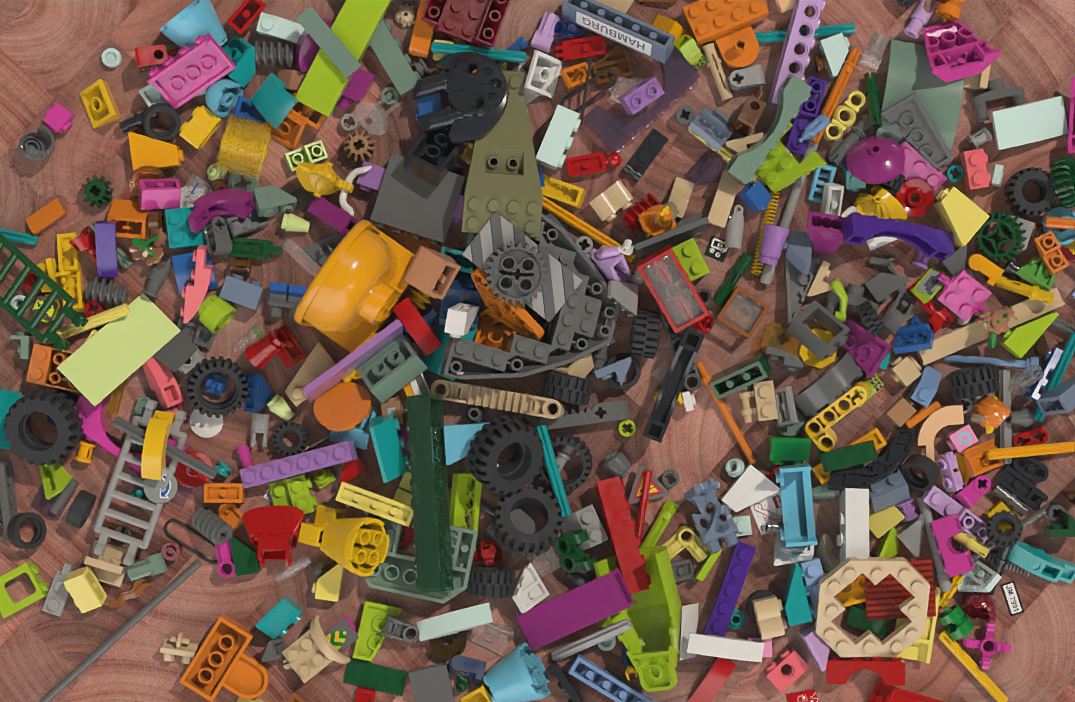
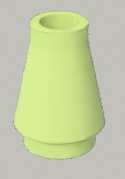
M284 213L281 224L282 229H285V231L308 233L310 221H306L292 213Z
M278 394L272 397L266 404L270 411L286 422L295 415L284 398Z

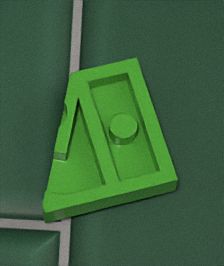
M1041 256L1016 271V274L1032 285L1039 286V289L1048 292L1057 275L1056 273L1051 276Z

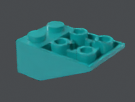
M796 562L790 563L781 598L783 616L789 626L811 622V616L814 615L812 604H809L807 597L810 596L808 587L802 580V578H805L804 569Z

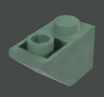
M274 185L255 188L253 191L259 217H271L275 213L280 212L290 213L296 209L297 199Z

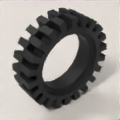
M212 356L211 360L207 361L205 358L202 364L198 362L196 368L191 369V375H188L187 378L188 397L196 410L199 409L202 415L207 413V417L212 418V415H215L216 418H220V415L224 414V417H227L229 412L234 414L236 412L235 409H240L242 407L241 403H245L246 395H248V383L244 371L239 367L238 363H233L230 358L225 360L223 356H219V359H215V356ZM212 372L229 374L235 381L233 394L222 402H211L203 398L199 387L206 375Z

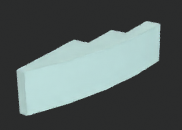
M485 603L416 623L420 633V641H425L493 623L490 603Z

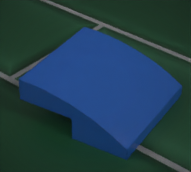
M207 251L206 264L213 265L212 255ZM193 253L172 256L180 295H182L183 287H186L188 281L194 282L191 280L192 269H196V262H193ZM214 267L208 290L218 289Z

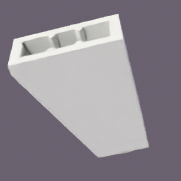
M748 463L743 473L734 480L721 496L720 500L723 501L721 505H727L729 512L732 509L738 512L777 493L780 488Z

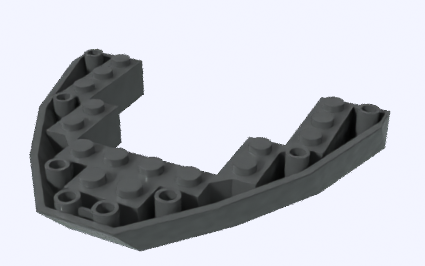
M542 214L540 236L528 238L582 280L555 314L547 344L514 334L509 336L506 351H502L462 338L451 337L448 341L439 375L457 379L525 377L571 363L611 343L620 305L619 303H614V298L609 299L607 297L608 285L591 260L562 227Z

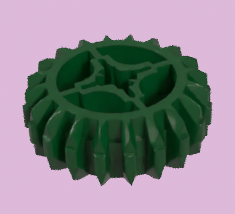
M1071 156L1062 157L1053 161L1051 165L1050 178L1054 187L1053 191H1055L1056 197L1067 209L1075 208V158Z
M1001 210L999 213L997 211H993L992 214L987 213L989 218L975 233L978 239L974 243L980 244L977 250L983 249L982 256L988 254V260H992L995 257L996 262L1001 261V259L1003 262L1008 261V259H1014L1015 255L1021 253L1020 249L1025 247L1022 242L1026 241L1027 238L1022 236V234L1026 233V230H1021L1020 228L1023 223L1016 222L1018 220L1017 216L1012 219V212L1006 215L1004 210ZM997 222L995 230L988 232L990 224ZM1013 241L1009 250H1003L1006 242Z

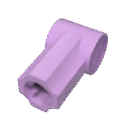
M545 11L539 29L536 30L530 46L549 53L554 40L553 36L561 17Z

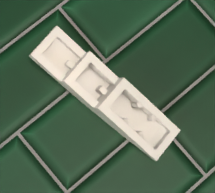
M689 632L686 652L727 659L762 662L765 643Z

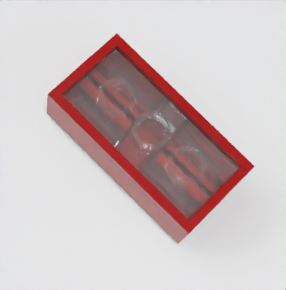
M671 244L636 263L639 273L675 333L710 315L709 309Z

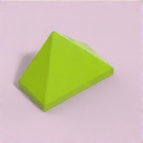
M59 462L49 466L46 464L39 466L45 497L48 500L62 492L72 479V476Z
M894 527L884 534L875 557L889 559L902 552Z

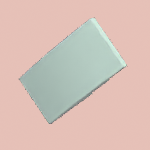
M1063 96L1028 102L991 112L997 150L1069 133Z

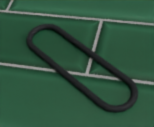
M589 58L580 125L583 123L592 58Z
M606 68L589 80V83L606 71H611L615 76L614 82L586 101L585 106L616 84L618 76L613 69ZM586 82L564 97L561 101V106H563L565 100L585 87ZM582 105L575 109L574 112L582 109Z
M170 519L165 523L164 531L170 538L211 564L218 563V560H209L172 536L167 531V526L170 522H177L215 547L214 543L177 519Z

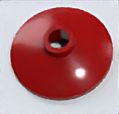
M911 179L904 182L900 191L896 193V199L903 206L906 215L909 217L924 216L934 205L935 196L933 189L927 182L920 179ZM914 194L918 196L916 202L911 200V196Z
M200 451L186 452L213 467L211 459L205 453ZM178 462L175 476L182 485L189 488H197L210 480V478Z

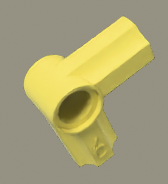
M688 525L681 526L674 535L661 545L667 546L670 560L684 548L698 562L703 561L710 554L707 546H702L700 538ZM688 531L691 533V537L689 539H682L681 534Z

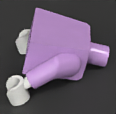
M625 240L622 247L618 245L612 247L603 245L598 250L593 249L590 251L589 255L601 276L608 282L611 280L625 283L633 281L637 284L644 282L638 269L635 270L634 275H631L623 255H630L633 252L635 246H631V240Z

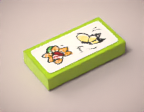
M722 548L721 551L714 554L710 553L705 558L695 574L697 579L700 581L705 579L721 554Z

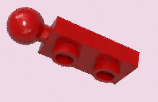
M598 152L566 158L568 176L572 178L607 171L606 165L618 167L622 162V157L619 153L612 152L604 158V153Z

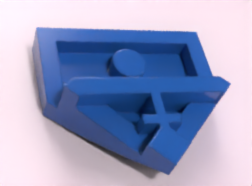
M915 315L911 317V321L907 325L897 330L898 335L895 337L893 346L895 354L932 349L934 333L929 324L921 322Z

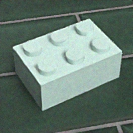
M560 105L557 106L536 155L537 163L555 171L558 167L562 168L566 158L564 151L565 149H570L574 139L571 135L573 132L577 133L580 126L579 113Z

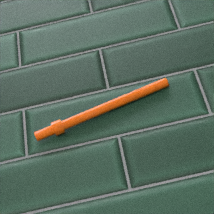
M702 361L696 363L703 385H706L749 464L755 463L757 460L722 398L717 399L709 385L712 375L708 374Z

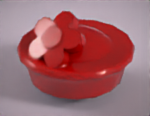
M710 314L694 323L693 326L697 332L706 334L713 328L714 320Z

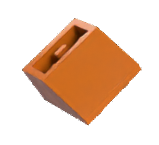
M113 199L107 221H116L117 238L134 239L137 237L141 240L149 239L148 214L151 210H141L139 201Z

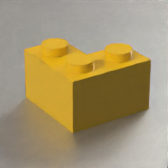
M318 504L314 523H301L298 542L320 547L326 522L346 518L347 509Z

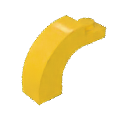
M156 410L153 418H150L142 451V478L161 481L166 468L167 440L175 420V413Z

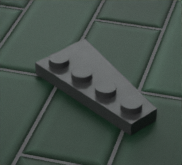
M915 92L881 111V114L936 169L953 159Z

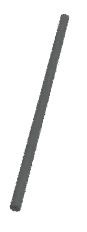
M198 559L194 561L42 697L40 702H50L202 566V563Z

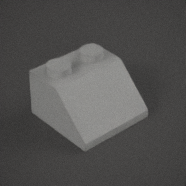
M592 503L571 512L569 516L563 517L561 524L563 533L576 529H587L590 539L581 543L578 548L586 550L608 540Z

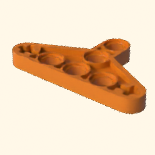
M477 267L471 274V278L487 306L480 314L481 319L488 325H494L500 321L524 337L539 341L544 335L543 328L517 301L515 305H512L511 299H509L507 304L504 303V297L498 300V292L496 294L491 293L494 287L488 288L486 286V283L491 282V280H485V276L488 274Z

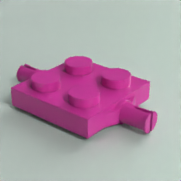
M961 268L950 279L942 272L937 275L936 279L941 281L944 287L936 298L965 322L975 312L982 313L983 310H988L983 304L992 294L991 291Z

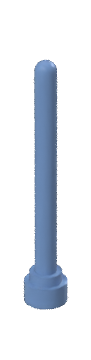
M951 354L944 357L946 362L1020 367L1035 373L1038 372L1039 357H1030V359L1026 358V360Z

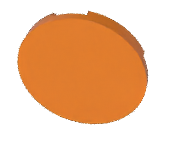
M340 382L315 399L313 409L316 420L327 427L328 430L346 431L355 428V425L368 418L372 409V402L368 391L361 385L352 382Z

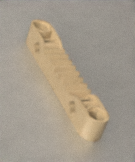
M436 380L431 385L432 395L442 400L550 419H558L565 412L564 404L556 399L448 380ZM443 384L446 387V391L441 395L439 393V386ZM552 404H556L558 407V411L554 415L549 409Z

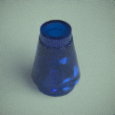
M565 19L557 21L554 27L555 35L561 39H579L584 34L583 28Z

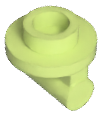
M216 162L210 165L207 170L208 179L211 181L224 179L228 170Z

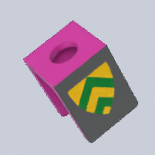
M347 615L324 632L326 638L339 652H342L359 638L357 627Z

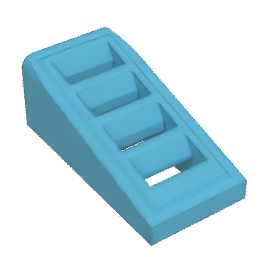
M827 163L824 167H818L814 170L808 200L822 203V197L814 195V191L823 193L824 189L816 187V184L824 186V183H833L837 168L835 165ZM820 170H829V174L820 172ZM818 177L828 178L827 182L818 180Z

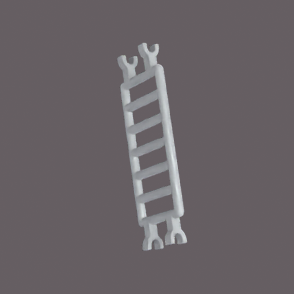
M151 399L148 400L143 417L134 416L131 423L137 427L138 425L147 427L158 402ZM177 410L169 435L178 438L176 448L183 451L187 434L180 431L187 412ZM129 434L126 435L93 527L95 532L101 534L93 553L100 556L104 554L108 539L111 537L130 544L122 564L131 566L134 563L138 547L141 549L148 548L164 503L153 504L117 491L115 489L118 480L121 479L140 487L145 485L164 492L172 474L174 476L179 461L172 458L169 467L165 468L164 474L167 475L163 490L144 483V479L122 472L125 461L141 466L142 458L128 454L132 443L143 446L144 442ZM112 497L153 511L149 522L110 509ZM109 516L146 529L143 540L103 527L105 517Z

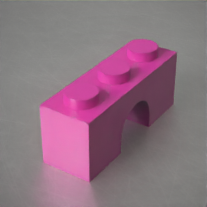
M951 514L931 521V533L933 536H936L938 542L936 547L938 553L942 554L944 560L942 564L945 573L952 577L974 570L975 565L970 550L960 552L955 550L951 544L953 535L963 532L958 514Z

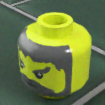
M45 293V296H37L31 309L34 316L49 294ZM54 301L41 321L48 323L55 319L60 308V304L57 301Z

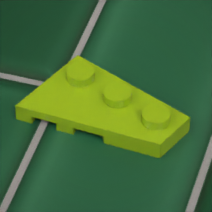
M365 600L357 633L359 638L355 641L352 657L372 661L386 637L380 634L387 621L386 615L398 617L403 608Z

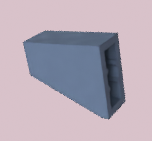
M1075 375L1042 394L1039 400L1036 401L1044 416L1069 413L1075 408Z

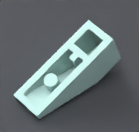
M261 12L256 29L260 35L292 44L295 43L296 45L300 35L305 30L301 24Z

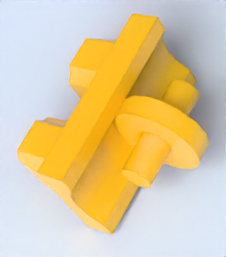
M47 258L45 262L37 264L59 286H61L60 281L61 284L67 283L66 276L71 275L70 271H64L63 264L56 265V260L52 258ZM44 284L41 291L52 292V289L47 284Z

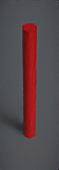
M646 469L644 473L635 536L639 537L640 542L642 540L653 472L649 469Z

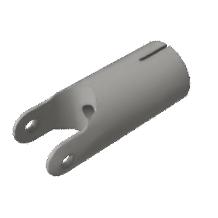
M741 205L732 206L726 227L724 245L726 248L741 249L744 217L743 206Z

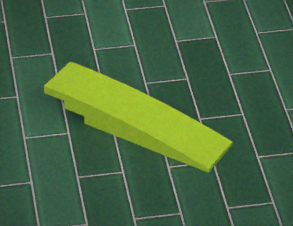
M346 0L333 23L331 30L359 63L392 0ZM320 48L295 98L310 108L330 117L353 75L347 79Z

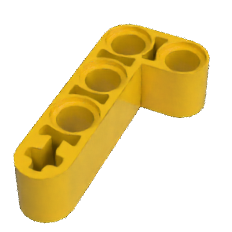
M865 382L855 383L848 391L839 395L834 403L830 406L826 405L819 413L808 420L805 431L820 450L829 452L834 448L837 442V435L831 429V426L863 403L868 397L870 388ZM857 390H858V391H861V390H862V391H863V394H861V393L858 394V395L855 397V399H854L853 396L855 395V393L857 392ZM846 400L849 403V407H843L840 401ZM825 412H832L835 418H828ZM811 423H817L820 429H813ZM823 438L831 439L832 444L824 443Z

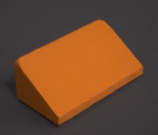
M55 198L25 220L32 233L38 235L68 213L58 198Z

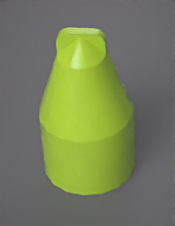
M667 546L639 549L640 554L644 555L646 560L644 569L651 578L650 589L631 594L635 604L607 618L610 625L624 619L631 621L632 628L619 634L617 637L619 641H623L628 651L626 653L639 675L643 689L648 692L665 691L672 689L677 684L675 668L678 662L682 604ZM614 556L594 563L597 577L617 569Z

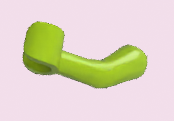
M835 278L831 283V288L840 299L839 311H835V317L844 323L846 321L848 296L842 283L838 278Z

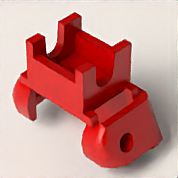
M276 505L258 507L245 512L242 518L252 546H257V557L261 568H265V561L287 560L288 566H292V548H296L297 543H300L298 538L301 523H307L303 511L293 506Z

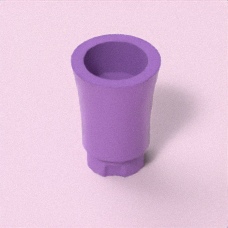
M764 223L759 262L777 266L778 258L780 259L790 229Z

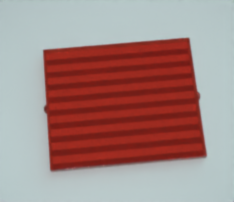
M934 559L907 560L929 582L930 592L927 617L936 616ZM891 573L876 585L864 575L866 620L908 618L900 610L899 605L912 594Z

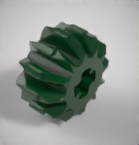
M93 175V181L87 178L86 182L88 185H81L86 191H82L80 194L86 196L83 201L85 203L89 202L90 207H94L96 204L97 208H101L102 202L105 205L109 204L106 200L107 198L113 199L109 192H113L114 188H108L111 182H105V177L103 176L98 179V176ZM96 187L101 189V193H98L99 196L94 194Z

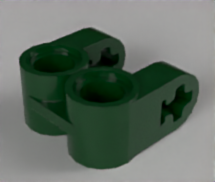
M587 529L569 530L557 537L554 543L556 550L563 555L560 558V564L568 573L592 570L595 568L594 563L598 562L596 556H586L585 552L578 548L581 543L590 539Z

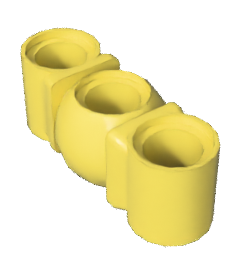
M852 92L841 105L835 108L832 119L823 133L826 140H837L842 136L843 131L855 123L856 114L865 103V96L862 92ZM852 96L859 98L860 103L858 106L851 103ZM840 112L848 114V121L840 119ZM830 127H834L837 130L836 137H832L829 134L828 130Z

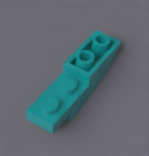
M1017 541L1010 553L1009 560L1039 577L1055 583L1061 580L1070 584L1075 579V563L1047 555L1044 549Z

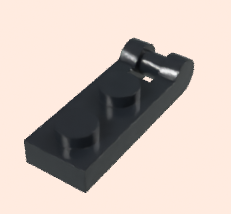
M653 128L622 172L626 175L628 173L634 177V181L638 182L669 139ZM635 163L641 167L639 171L633 168Z
M1005 465L994 479L1035 512L1041 508L1042 502H1046L1049 498L1009 465ZM1033 494H1036V499L1032 501L1030 498Z
M557 662L551 663L549 665V673L558 678L560 681L557 683L563 693L567 692L570 697L568 701L583 702L561 666Z

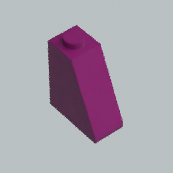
M316 197L308 209L310 213L344 235H347L359 222L323 197Z
M808 211L806 230L815 252L835 254L843 240L842 220L845 218Z

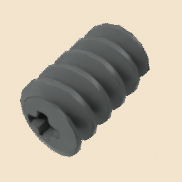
M255 41V60L257 65L261 66L264 61L266 66H269L272 62L273 66H277L280 63V66L284 67L287 62L288 67H292L295 61V43L292 48L289 47V43H286L285 47L282 48L281 42H278L276 48L273 42L267 47L266 42L263 41L262 46L259 47L258 41Z
M97 276L93 281H89L86 288V299L92 297L94 301L99 299L101 303L107 300L109 305L114 303L115 306L127 304L129 295L127 284L121 289L120 282L115 287L112 280L106 285V279L103 278L101 283H99Z
M200 507L192 515L191 524L193 528L197 529L198 532L202 533L212 543L221 545L232 536L233 527L226 521H223L222 518L218 517L208 507Z

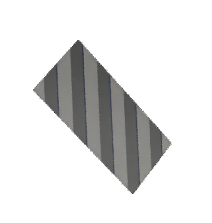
M495 212L463 252V255L484 271L485 268H490L486 261L493 260L490 254H498L495 248L502 251L503 243L507 248L510 247V241L514 243V246H517L518 241H520L522 247L527 242L529 250L533 246L536 247L535 254L541 252L542 255L539 259L544 258L546 260L542 266L548 267V270L543 271V273L548 275V278H543L547 285H540L543 292L536 291L537 298L531 295L530 302L526 299H523V302L550 322L582 280ZM512 258L504 259L503 266H511ZM529 259L525 260L522 267L524 269L530 268L532 261ZM518 269L515 272L499 271V273H512L515 277H517V274L534 275V273H521ZM503 278L501 285L504 287L508 286L511 282L510 278ZM522 280L520 283V287L527 288L530 284V280Z

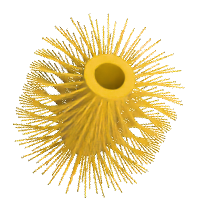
M230 117L236 124L226 126V132L221 139L220 153L218 155L220 158L218 160H221V162L217 161V163L223 167L225 165L222 163H225L242 176L243 174L237 171V169L244 173L249 170V173H252L253 176L259 179L253 172H259L263 169V163L266 162L268 150L270 149L269 139H271V135L269 134H272V132H269L267 129L264 130L265 128L259 124L257 126H260V128H257L248 120L246 122L252 125V127H248L249 125L243 121L241 123H244V125H241Z

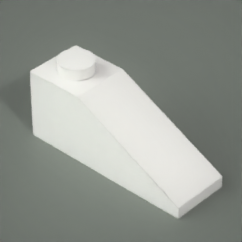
M459 303L449 308L444 332L450 333L449 336L461 338V335H466L476 317L479 306Z

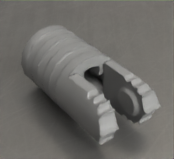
M252 413L250 447L254 448L256 445V433H263L261 445L262 448H267L270 414Z

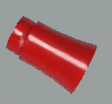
M275 329L255 343L245 348L246 356L255 367L264 368L288 344V339L282 330Z

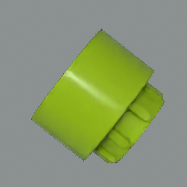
M216 295L208 297L197 310L200 316L199 321L213 334L222 330L233 319L237 311L229 302L223 298H218Z

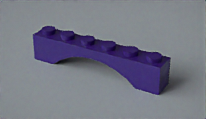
M858 212L850 213L842 220L843 242L861 245L867 240L876 237H894L912 244L928 258L945 260L954 253L953 233L943 228H930L926 225L898 222L894 219H883L874 215H861Z
M738 540V544L733 546L722 585L703 629V635L709 634L725 637L757 548L754 545Z

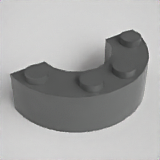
M848 350L836 359L831 367L819 378L794 396L795 407L804 417L810 416L812 418L819 413V409L825 404L830 406L838 399L836 395L841 391L843 393L848 391L852 387L850 383L853 380H857L863 374L861 366Z

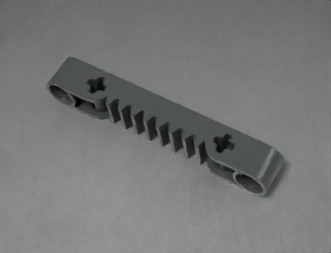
M628 399L597 403L591 409L587 407L586 412L579 408L578 413L572 409L571 414H568L567 410H565L564 414L558 419L538 418L537 416L532 417L522 413L505 416L508 418L514 417L520 421L525 417L527 421L530 420V424L527 425L533 430L540 425H546L547 430L629 419L630 412ZM599 407H601L602 410H606V413L603 414L602 418H600L599 415H595V412L598 411Z

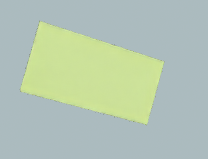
M144 293L128 305L130 308L128 315L107 323L57 367L94 406L100 403L181 331Z

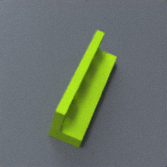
M471 472L453 473L448 524L458 527L464 526L478 531L482 484L472 476ZM472 479L475 480V488H474V489H473V487H472ZM471 498L473 500V507L470 505ZM469 517L471 519V526L468 523Z

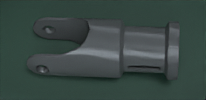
M162 256L158 263L153 265L148 276V284L143 289V293L158 299L161 285L165 283L173 265L172 258L167 260L162 269H160L164 256Z

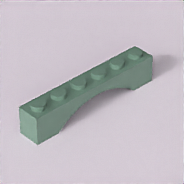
M788 74L778 89L777 111L767 133L752 147L734 154L723 171L742 184L750 183L756 176L755 171L757 168L765 163L768 152L776 147L779 136L787 131L790 120L798 115L801 104L809 99L812 87L796 75Z

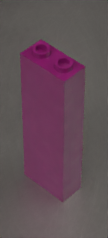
M617 568L539 603L525 613L520 612L516 615L518 626L524 632L526 643L530 645L532 650H535L631 607L635 602Z

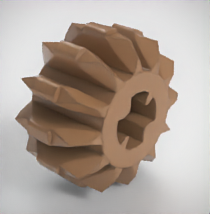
M354 130V137L348 133L347 136L351 140H344V144L349 146L343 148L345 152L350 151L347 157L351 158L355 154V162L358 161L359 156L362 162L365 161L364 155L372 158L369 151H376L374 147H370V145L376 144L375 140H370L372 135L369 133L365 136V130H362L360 135L357 130ZM362 141L364 148L357 150L355 144H359Z

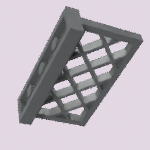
M700 213L676 222L677 226L674 230H668L656 237L647 239V234L632 239L631 246H635L633 252L636 259L658 251L669 244L673 245L707 232L706 224L709 223L708 218H703Z
M11 461L0 463V508L2 513L0 515V526L4 529V536H0V540H9L7 535L9 521L18 514Z

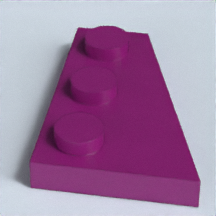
M846 318L844 324L850 328V331L847 335L849 339L844 344V347L869 378L872 379L892 346L876 336L873 337L870 332Z

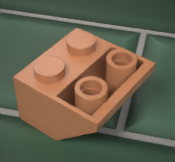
M420 245L403 280L427 295L443 300L461 266L452 257Z

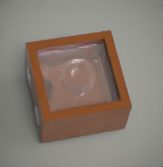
M736 286L715 319L744 338L750 339L770 306L740 286Z

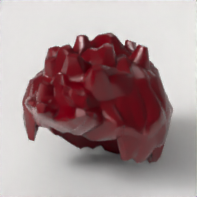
M971 592L963 604V610L967 611L968 616L973 619L978 617L988 622L991 620L996 621V600H992V597L984 592Z

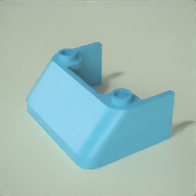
M809 463L779 467V471H775L776 483L780 482L784 524V529H780L781 541L785 540L786 547L818 545L815 535L810 476L811 466Z

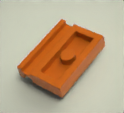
M994 439L960 452L964 455V463L970 478L1004 465L1002 459L988 460L986 458V450L998 449L993 443Z

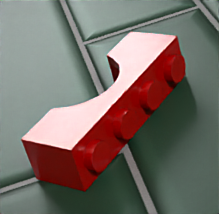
M831 655V659L827 660V684H846L854 672L861 669H869L878 673L885 685L905 686V660H901V657H889V660H882V657H870V659L850 657V659H843L839 655Z

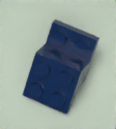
M458 271L445 297L441 300L439 325L446 324L449 308L459 303L479 306V310L471 327L478 328L481 295L471 278V273Z

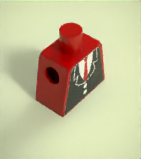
M166 44L134 48L139 73L148 72L154 67L159 68L163 65L162 63L165 59L178 54V48L167 50ZM157 55L163 56L162 59H156L155 57Z

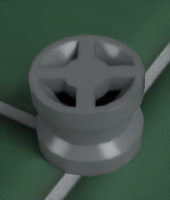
M689 105L680 106L675 113L676 122L682 126L689 125L695 117V112Z

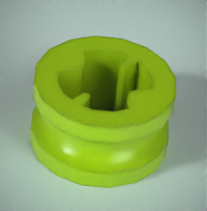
M626 419L620 422L618 429L621 435L629 437L635 433L636 426L633 421ZM624 423L626 425H628L629 423L632 425V427H630L632 429L630 433H624L622 431V429H624L622 427Z

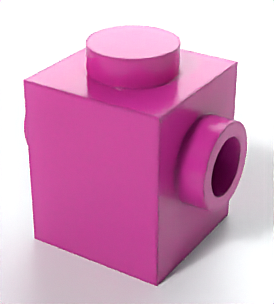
M57 102L53 108L50 107L45 112L43 121L47 123L46 127L54 134L56 132L63 134L70 130L76 115Z

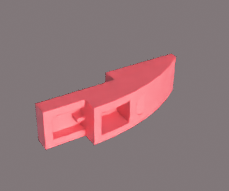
M199 245L197 250L193 252V262H196V269H192L191 280L194 282L188 281L186 287H183L182 298H185V305L181 306L180 316L184 317L183 323H188L195 315L210 285L213 265L206 264V245Z
M153 355L142 365L151 391L155 390L161 410L175 413L176 415L177 410L184 411L181 403L184 401L172 371Z

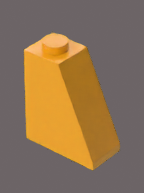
M133 132L128 133L133 171L145 172L182 166V161L185 160L184 152L177 145Z

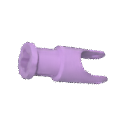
M925 0L919 2L911 15V21L907 27L903 28V32L907 36L914 39L919 37L918 33L930 19L938 4L937 1L932 5L928 13L923 8Z

